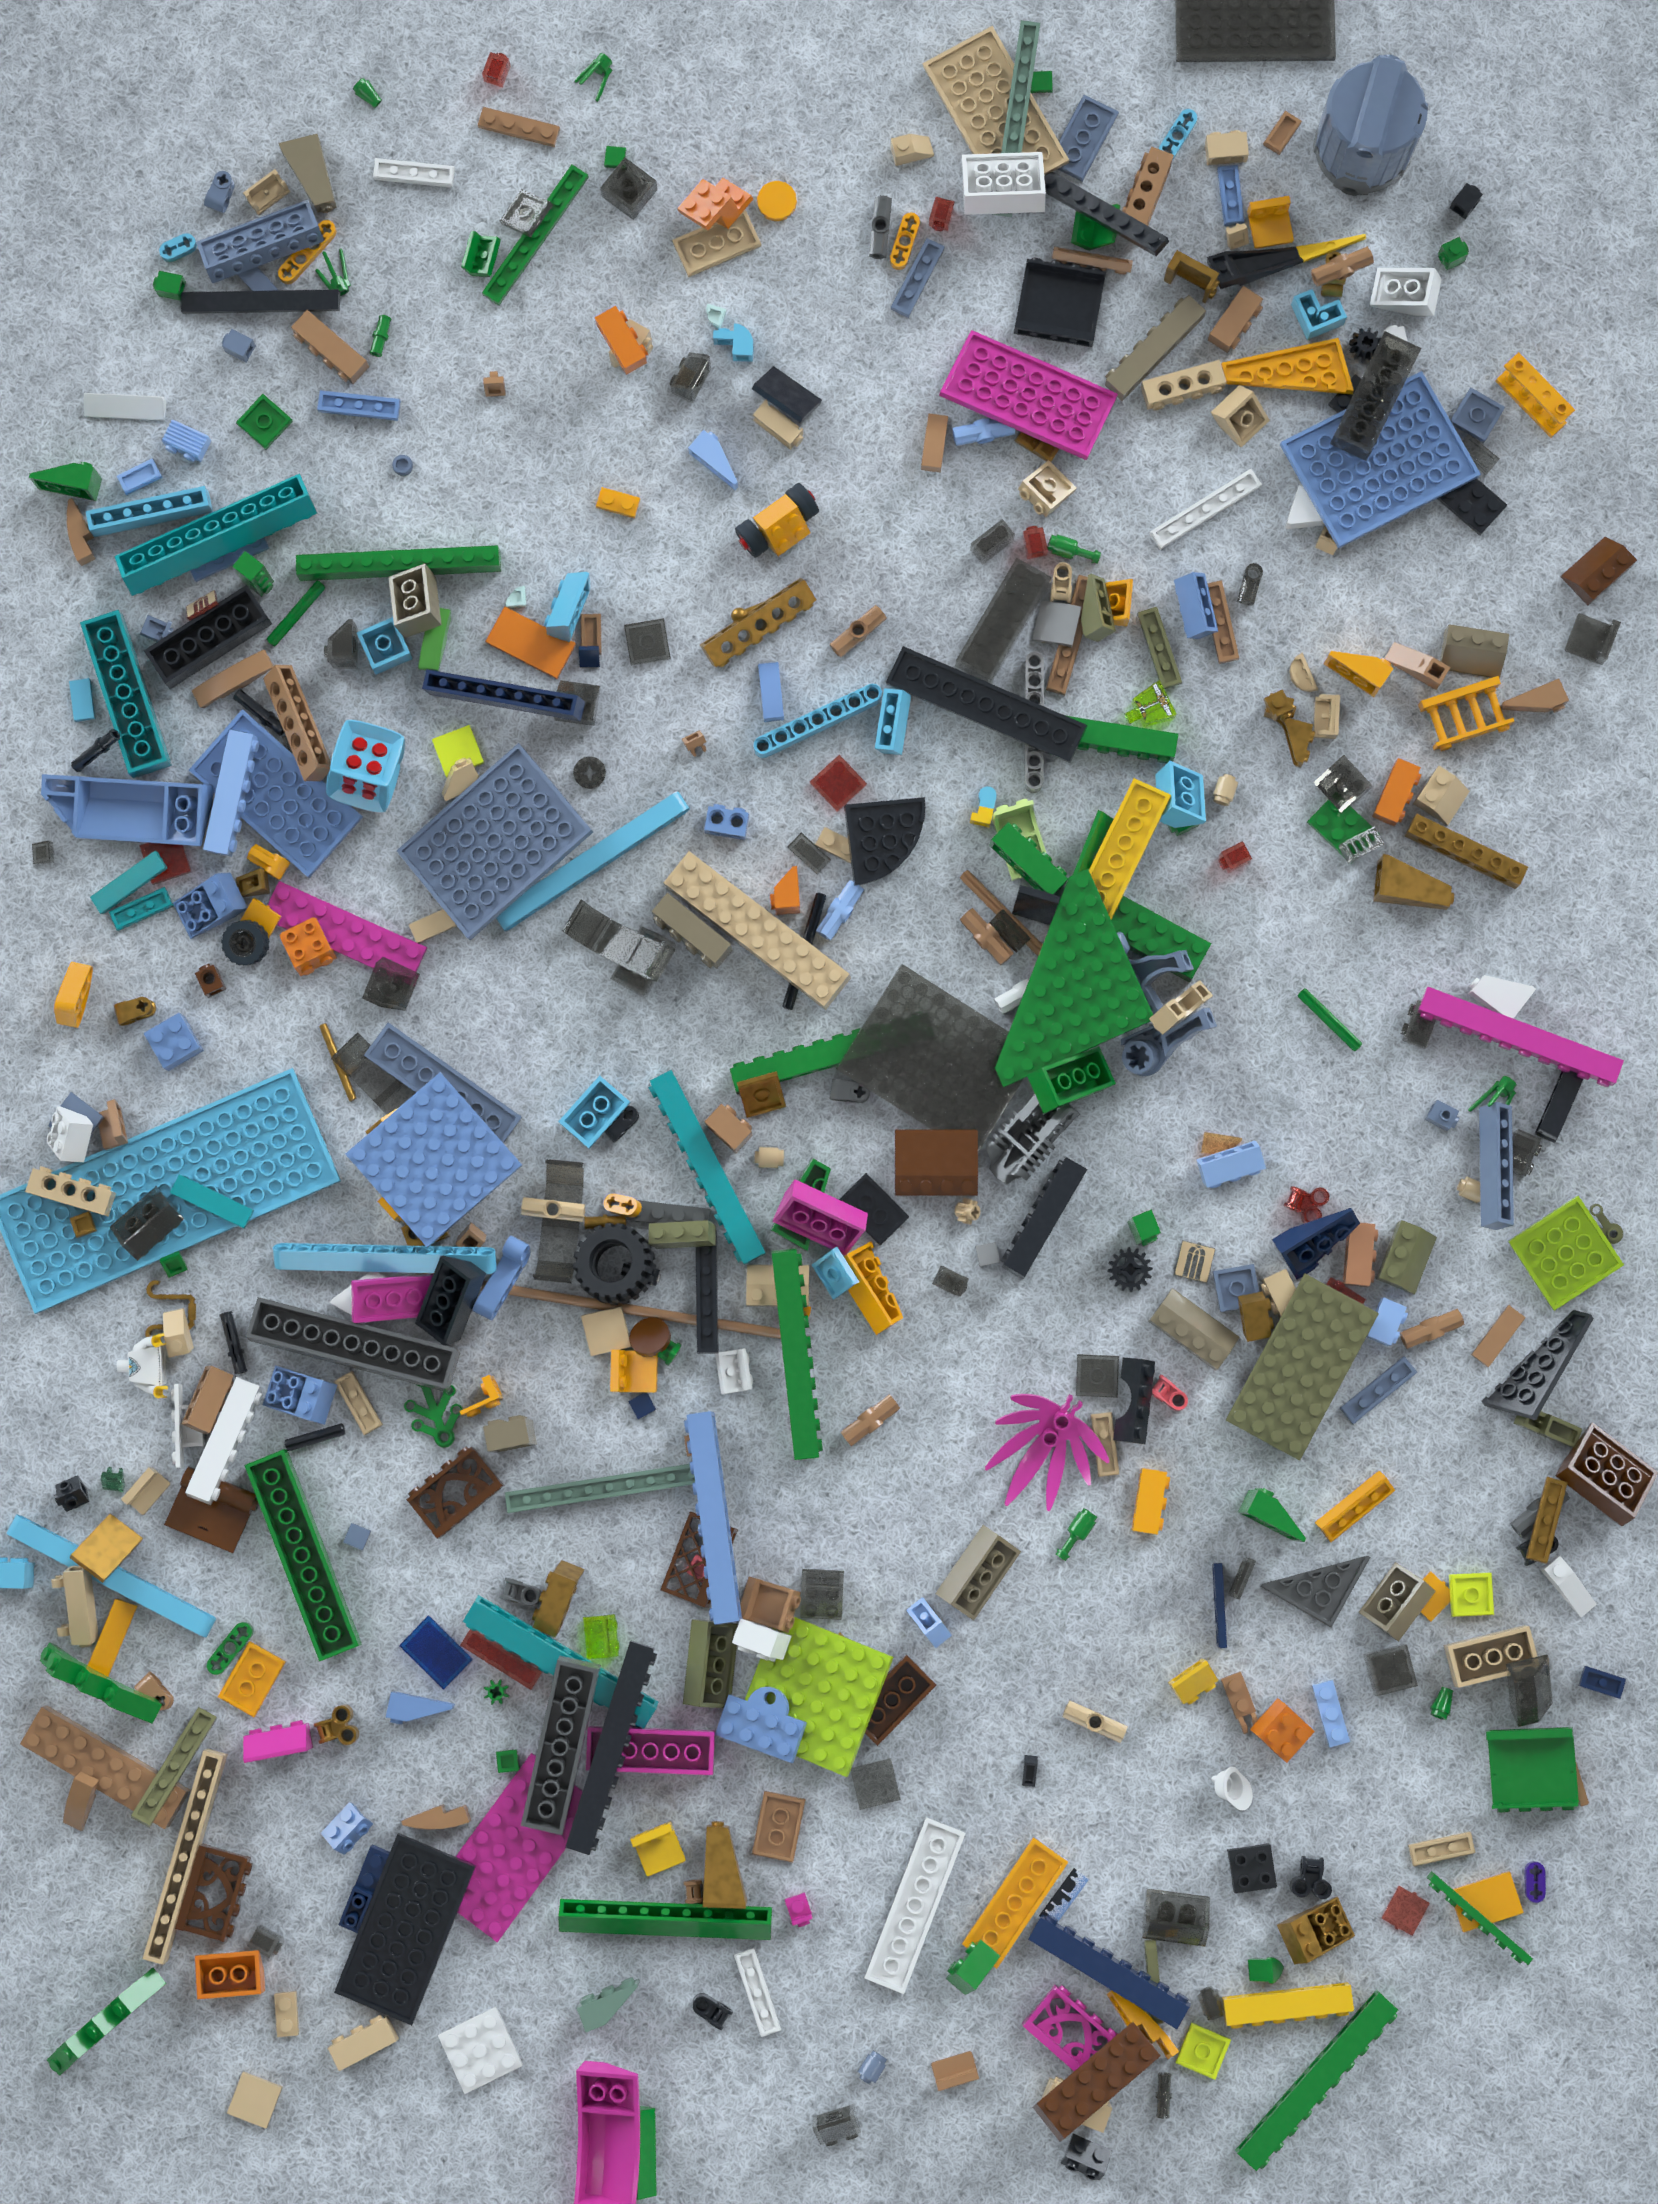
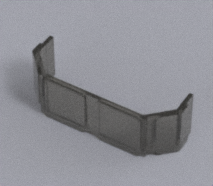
M582 899L562 930L571 939L591 951L651 982H657L676 950L663 940L660 944L610 919L592 908Z
M356 1033L331 1059L387 1115L404 1104L415 1092L367 1059L364 1054L371 1045L359 1033Z
M546 1159V1190L544 1200L582 1204L584 1163ZM556 1204L548 1207L550 1215L558 1213L559 1208ZM542 1218L539 1255L536 1271L533 1274L534 1280L572 1284L574 1275L573 1263L576 1262L573 1256L574 1252L577 1251L580 1222Z

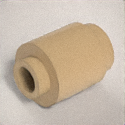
M1224 774V776L1218 778L1213 794V801L1215 803L1229 806L1230 802L1233 801L1238 786L1234 776Z
M759 1147V1151H755V1163H759V1168H778V1166H783L784 1150H779V1148Z
M1470 1177L1461 1179L1457 1186L1459 1196L1476 1203L1480 1202V1182Z

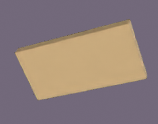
M746 209L729 229L715 222L709 230L701 227L672 240L688 277L761 247V242Z

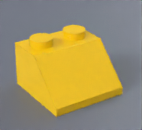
M1200 1659L1168 1681V1684L1182 1704L1188 1703L1190 1705L1199 1699L1198 1694L1203 1691L1208 1693L1216 1687L1215 1683L1219 1680L1208 1662Z

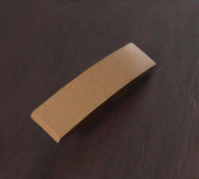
M261 650L221 671L191 691L199 707L205 708L217 699L225 698L238 688L246 687L270 671L274 666L266 651Z

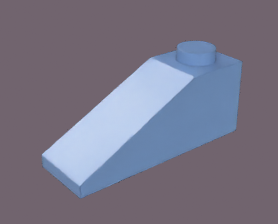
M393 1691L390 1694L386 1718H391L390 1722L403 1724V1721L407 1722L451 1710L455 1704Z

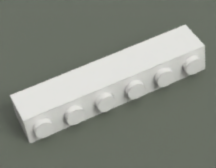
M236 1377L185 1493L188 1497L209 1505L212 1504L213 1500L216 1501L218 1499L221 1481L225 1482L229 1470H227L230 1462H234L238 1452L235 1449L238 1443L243 1442L246 1435L244 1431L246 1424H250L254 1417V1412H252L255 1404L259 1405L263 1393H261L260 1386Z

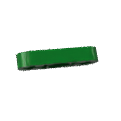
M241 1622L232 1629L207 1661V1670L211 1674H222L253 1636L254 1630L251 1624ZM246 1626L248 1628L246 1630L248 1635L241 1636L239 1641H241L242 1644L240 1645L237 1640L232 1639L231 1637L233 1635L235 1638L238 1637V1635L240 1634V1630H238L239 1627L244 1628ZM228 1642H232L236 1646L235 1652L231 1655L227 1654L224 1649ZM219 1652L224 1657L229 1658L228 1661H226V1659L222 1660V1662L220 1663V1666L222 1667L221 1670L213 1669L214 1664L212 1662H216L222 1657L218 1655Z

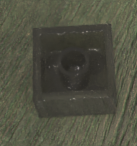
M624 157L600 187V190L605 200L634 220L658 188L657 181Z
M1399 1644L1363 1654L1373 1695L1381 1696L1418 1686L1407 1644Z

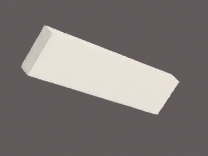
M375 158L373 179L453 188L455 167Z
M755 1948L734 1954L761 2037L781 2031Z

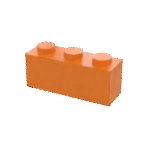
M614 306L594 317L598 329L626 375L647 364L646 356L648 353L643 344L639 345L636 341L638 336L633 327L629 328L626 324L628 319L623 310L619 311Z
M1400 758L1395 761L1373 812V818L1395 826L1397 822H1402L1406 813L1403 808L1406 803H1410L1414 793L1411 792L1413 785L1417 786L1419 783L1421 767Z

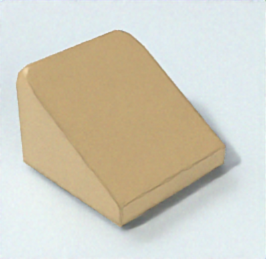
M1324 526L1315 548L1334 555L1337 546L1326 526Z

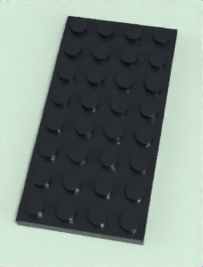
M398 1833L334 1993L412 2026L476 1865Z

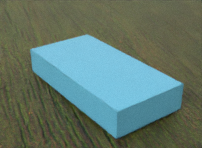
M87 678L69 681L74 721L96 719L91 680Z

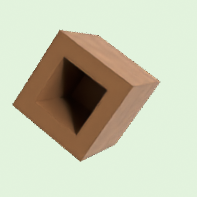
M470 1222L457 1237L456 1245L458 1247H481L485 1243L487 1235Z

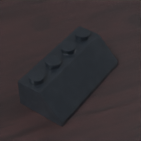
M440 1256L415 1324L442 1345L447 1346L461 1340L486 1273L472 1262Z

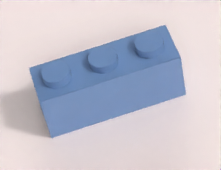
M1192 572L1174 580L1175 592L1178 596L1180 613L1183 618L1184 631L1187 638L1201 639L1218 632L1205 573Z

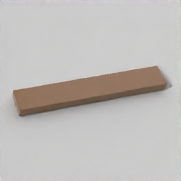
M1083 575L1078 576L1070 605L1081 607L1072 647L1058 645L1046 686L1047 691L1064 696L1083 635L1081 616L1088 577Z

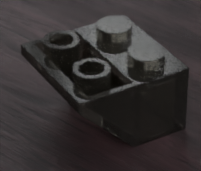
M560 680L557 692L577 695L585 701L581 722L553 717L554 720L595 726L601 686Z

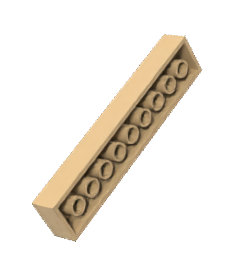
M690 851L687 852L663 882L672 893L823 1009L827 1010L851 979L847 971Z

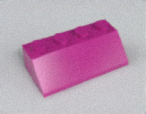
M794 1180L784 1193L773 1222L830 1249L838 1247L840 1252L846 1255L865 1232L868 1213L798 1180Z

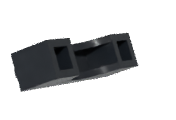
M1123 1357L1120 1378L1130 1388L1131 1402L1127 1412L1115 1420L1114 1441L1146 1444L1155 1361Z

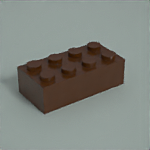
M907 1654L888 1672L865 1734L877 1746L937 1685Z

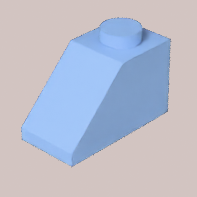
M923 1597L906 1610L935 1648L952 1636Z

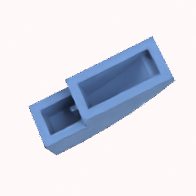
M779 663L758 664L764 722L783 721L784 712Z

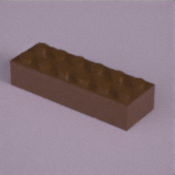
M1132 2022L1032 2108L1059 2142H1061L1161 2055L1136 2024Z

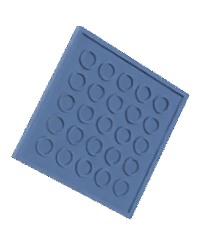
M441 1072L345 1153L427 1248L523 1166Z

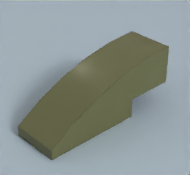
M1542 1411L1536 1420L1516 1415L1513 1423L1572 1448L1579 1440L1582 1428Z

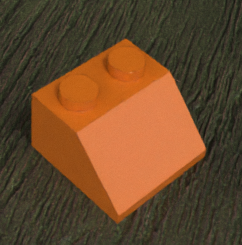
M792 866L774 887V894H770L771 910H775L776 915L800 913L797 866Z

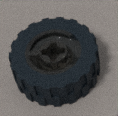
M242 920L233 922L223 932V938L221 939L222 951H224L226 958H229V961L236 963V965L256 964V962H260L267 955V950H269L270 941L267 936L268 933L262 925L255 921ZM243 940L248 942V945L244 946Z

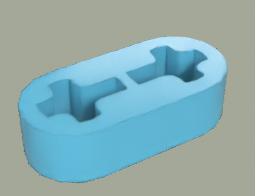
M185 233L164 242L160 246L159 252L164 261L174 262L193 253L197 248V243L191 234ZM185 240L190 242V247L184 245ZM170 248V250H172L171 256H168V254H166V249Z

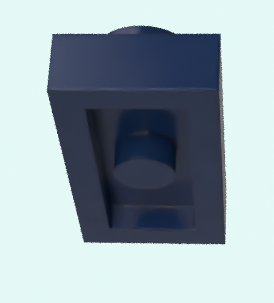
M1584 1666L1578 1686L1621 1699L1626 1679Z

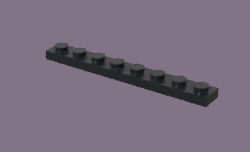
M1051 171L1044 176L1046 194L1157 257L1169 243L1168 237L1058 174Z

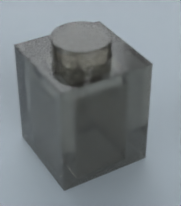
M259 1925L247 1946L253 1950H259L260 1954L270 1958L273 1954L277 1955L282 1948L283 1943L280 1941L283 1936L263 1925Z

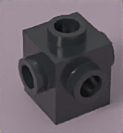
M78 1475L55 1485V1501L58 1506L62 1505L66 1512L89 1502L87 1488Z

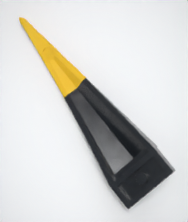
M1366 234L1295 247L1225 251L1207 257V264L1211 269L1219 273L1217 280L1220 281V289L1236 284L1242 286L1365 240Z

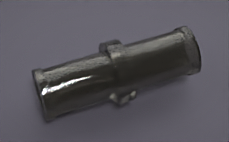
M1162 2072L1158 2073V2092H1155V2097L1157 2098V2118L1164 2119V2116L1166 2119L1170 2118V2099H1172V2093L1170 2092L1171 2073L1164 2072V2075H1162Z

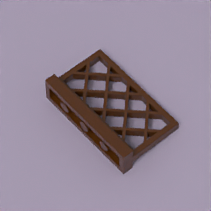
M690 1511L660 1590L701 1607L709 1608L711 1600H708L706 1588L709 1587L708 1579H705V1576L697 1579L693 1569L702 1564L706 1566V1560L701 1554V1546H699L695 1537L699 1532L693 1533L690 1526L693 1517L700 1519V1516ZM730 1526L733 1545L738 1529ZM692 1537L696 1548L686 1552L683 1543L686 1539ZM698 1550L702 1562L691 1566L687 1555ZM685 1557L689 1568L678 1572L676 1562L678 1559ZM690 1570L695 1581L684 1586L680 1575ZM677 1576L681 1588L676 1590L668 1589L667 1586L670 1579ZM696 1584L699 1589L697 1599L689 1597L686 1588Z

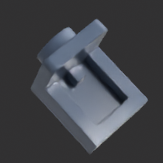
M147 615L140 635L158 642L173 632L174 629L170 628L172 621L168 620L166 623Z

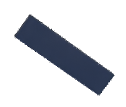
M1213 1563L1216 1645L1218 1648H1227L1222 1563Z

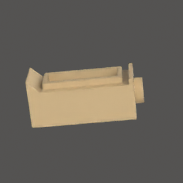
M766 399L753 414L755 417L753 421L790 450L794 446L798 447L803 441V428L799 430L798 425L772 405L768 406Z

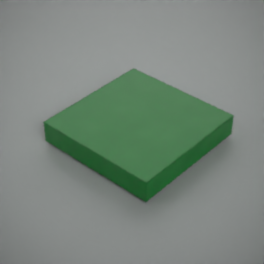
M262 394L236 421V424L267 450L293 420Z

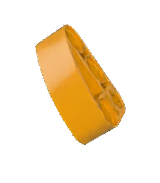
M76 962L70 963L54 1004L57 1024L74 1028L79 1027L90 991L93 966Z

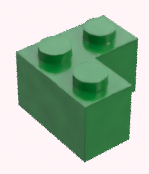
M982 1940L976 1943L972 1941L965 1950L967 1955L964 1959L960 1958L957 1962L954 1961L947 1970L949 1975L946 1977V1980L964 1995L977 1989L1000 1958V1955Z

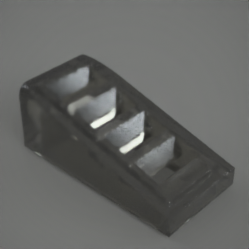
M1374 826L1346 840L1338 847L1349 864L1383 846L1384 842ZM1371 833L1377 842V844L1375 845L1369 837V834ZM1365 837L1370 846L1369 848L1365 846L1362 838ZM1356 841L1359 842V844H1360V846L1362 847L1363 851L1360 852V850L1358 849V847H1357V845H1356V843H1355ZM1349 845H1352L1356 852L1355 855L1352 854Z

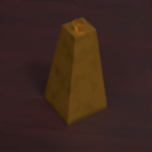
M1383 854L1377 861L1373 902L1447 910L1450 905H1453L1454 893L1451 892L1452 886L1388 854Z
M712 1821L711 1825H707L703 1907L746 1909L747 1897L729 1826L724 1825L722 1821Z

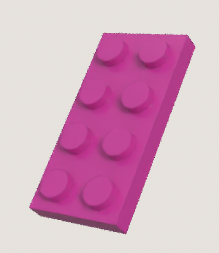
M433 1274L351 1281L352 1322L361 1323L417 1317Z

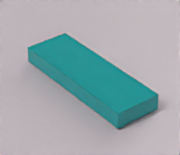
M163 887L109 911L116 930L120 931L174 905L166 887Z

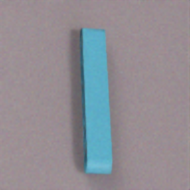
M877 684L866 685L778 727L754 741V752L760 758H767L880 703L882 690ZM870 691H875L878 693V697L871 699L867 694ZM851 700H858L860 705L854 708L849 705V702ZM835 708L842 711L839 716H833L830 712ZM815 717H820L823 719V723L815 725L812 720ZM797 726H803L805 731L797 734L794 729ZM781 734L787 737L786 741L782 743L776 741V737ZM765 743L769 747L766 751H760L757 748L758 745Z

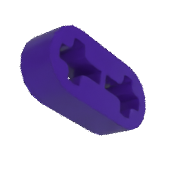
M1531 1861L1527 1863L1524 1870L1525 1896L1531 1902L1539 1903L1543 1901L1546 1895V1872L1541 1863ZM1534 1865L1540 1869V1873L1536 1874V1880H1534V1875L1530 1873V1869H1533ZM1534 1884H1536V1889L1540 1891V1894L1535 1899L1530 1894V1891H1534Z

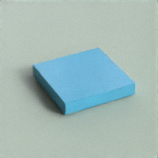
M838 1247L833 1248L812 1264V1267L833 1300L859 1282Z

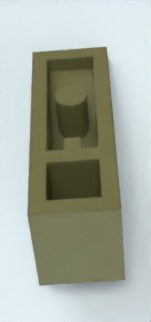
M1089 574L1081 616L1082 632L1085 638L1099 642L1114 633L1116 629L1105 579Z

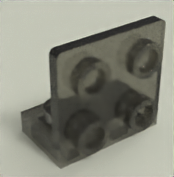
M1579 613L1564 650L1603 665L1608 659L1621 622L1613 619L1610 624Z
M802 1569L801 1618L842 1619L844 1571Z

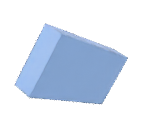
M152 458L118 475L117 478L125 494L128 495L162 478V475Z

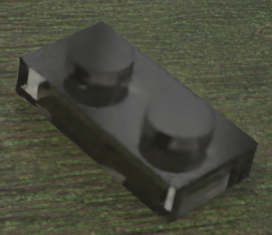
M1004 909L989 922L1016 953L1031 939Z

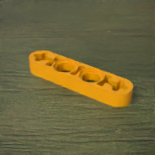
M323 220L318 224L324 241L319 243L317 249L312 250L308 247L292 253L280 266L278 276L282 283L288 285L294 283L334 239L337 231L332 221ZM325 227L328 229L330 227L331 232L324 233L323 228ZM304 255L306 257L305 263L297 264L295 262L296 257ZM285 271H286V272H290L292 276H291V277H288V276L285 277L283 273H284Z

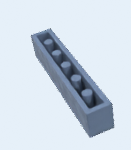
M1494 1102L1491 1107L1487 1105L1479 1107L1481 1227L1500 1230L1514 1225L1512 1106Z

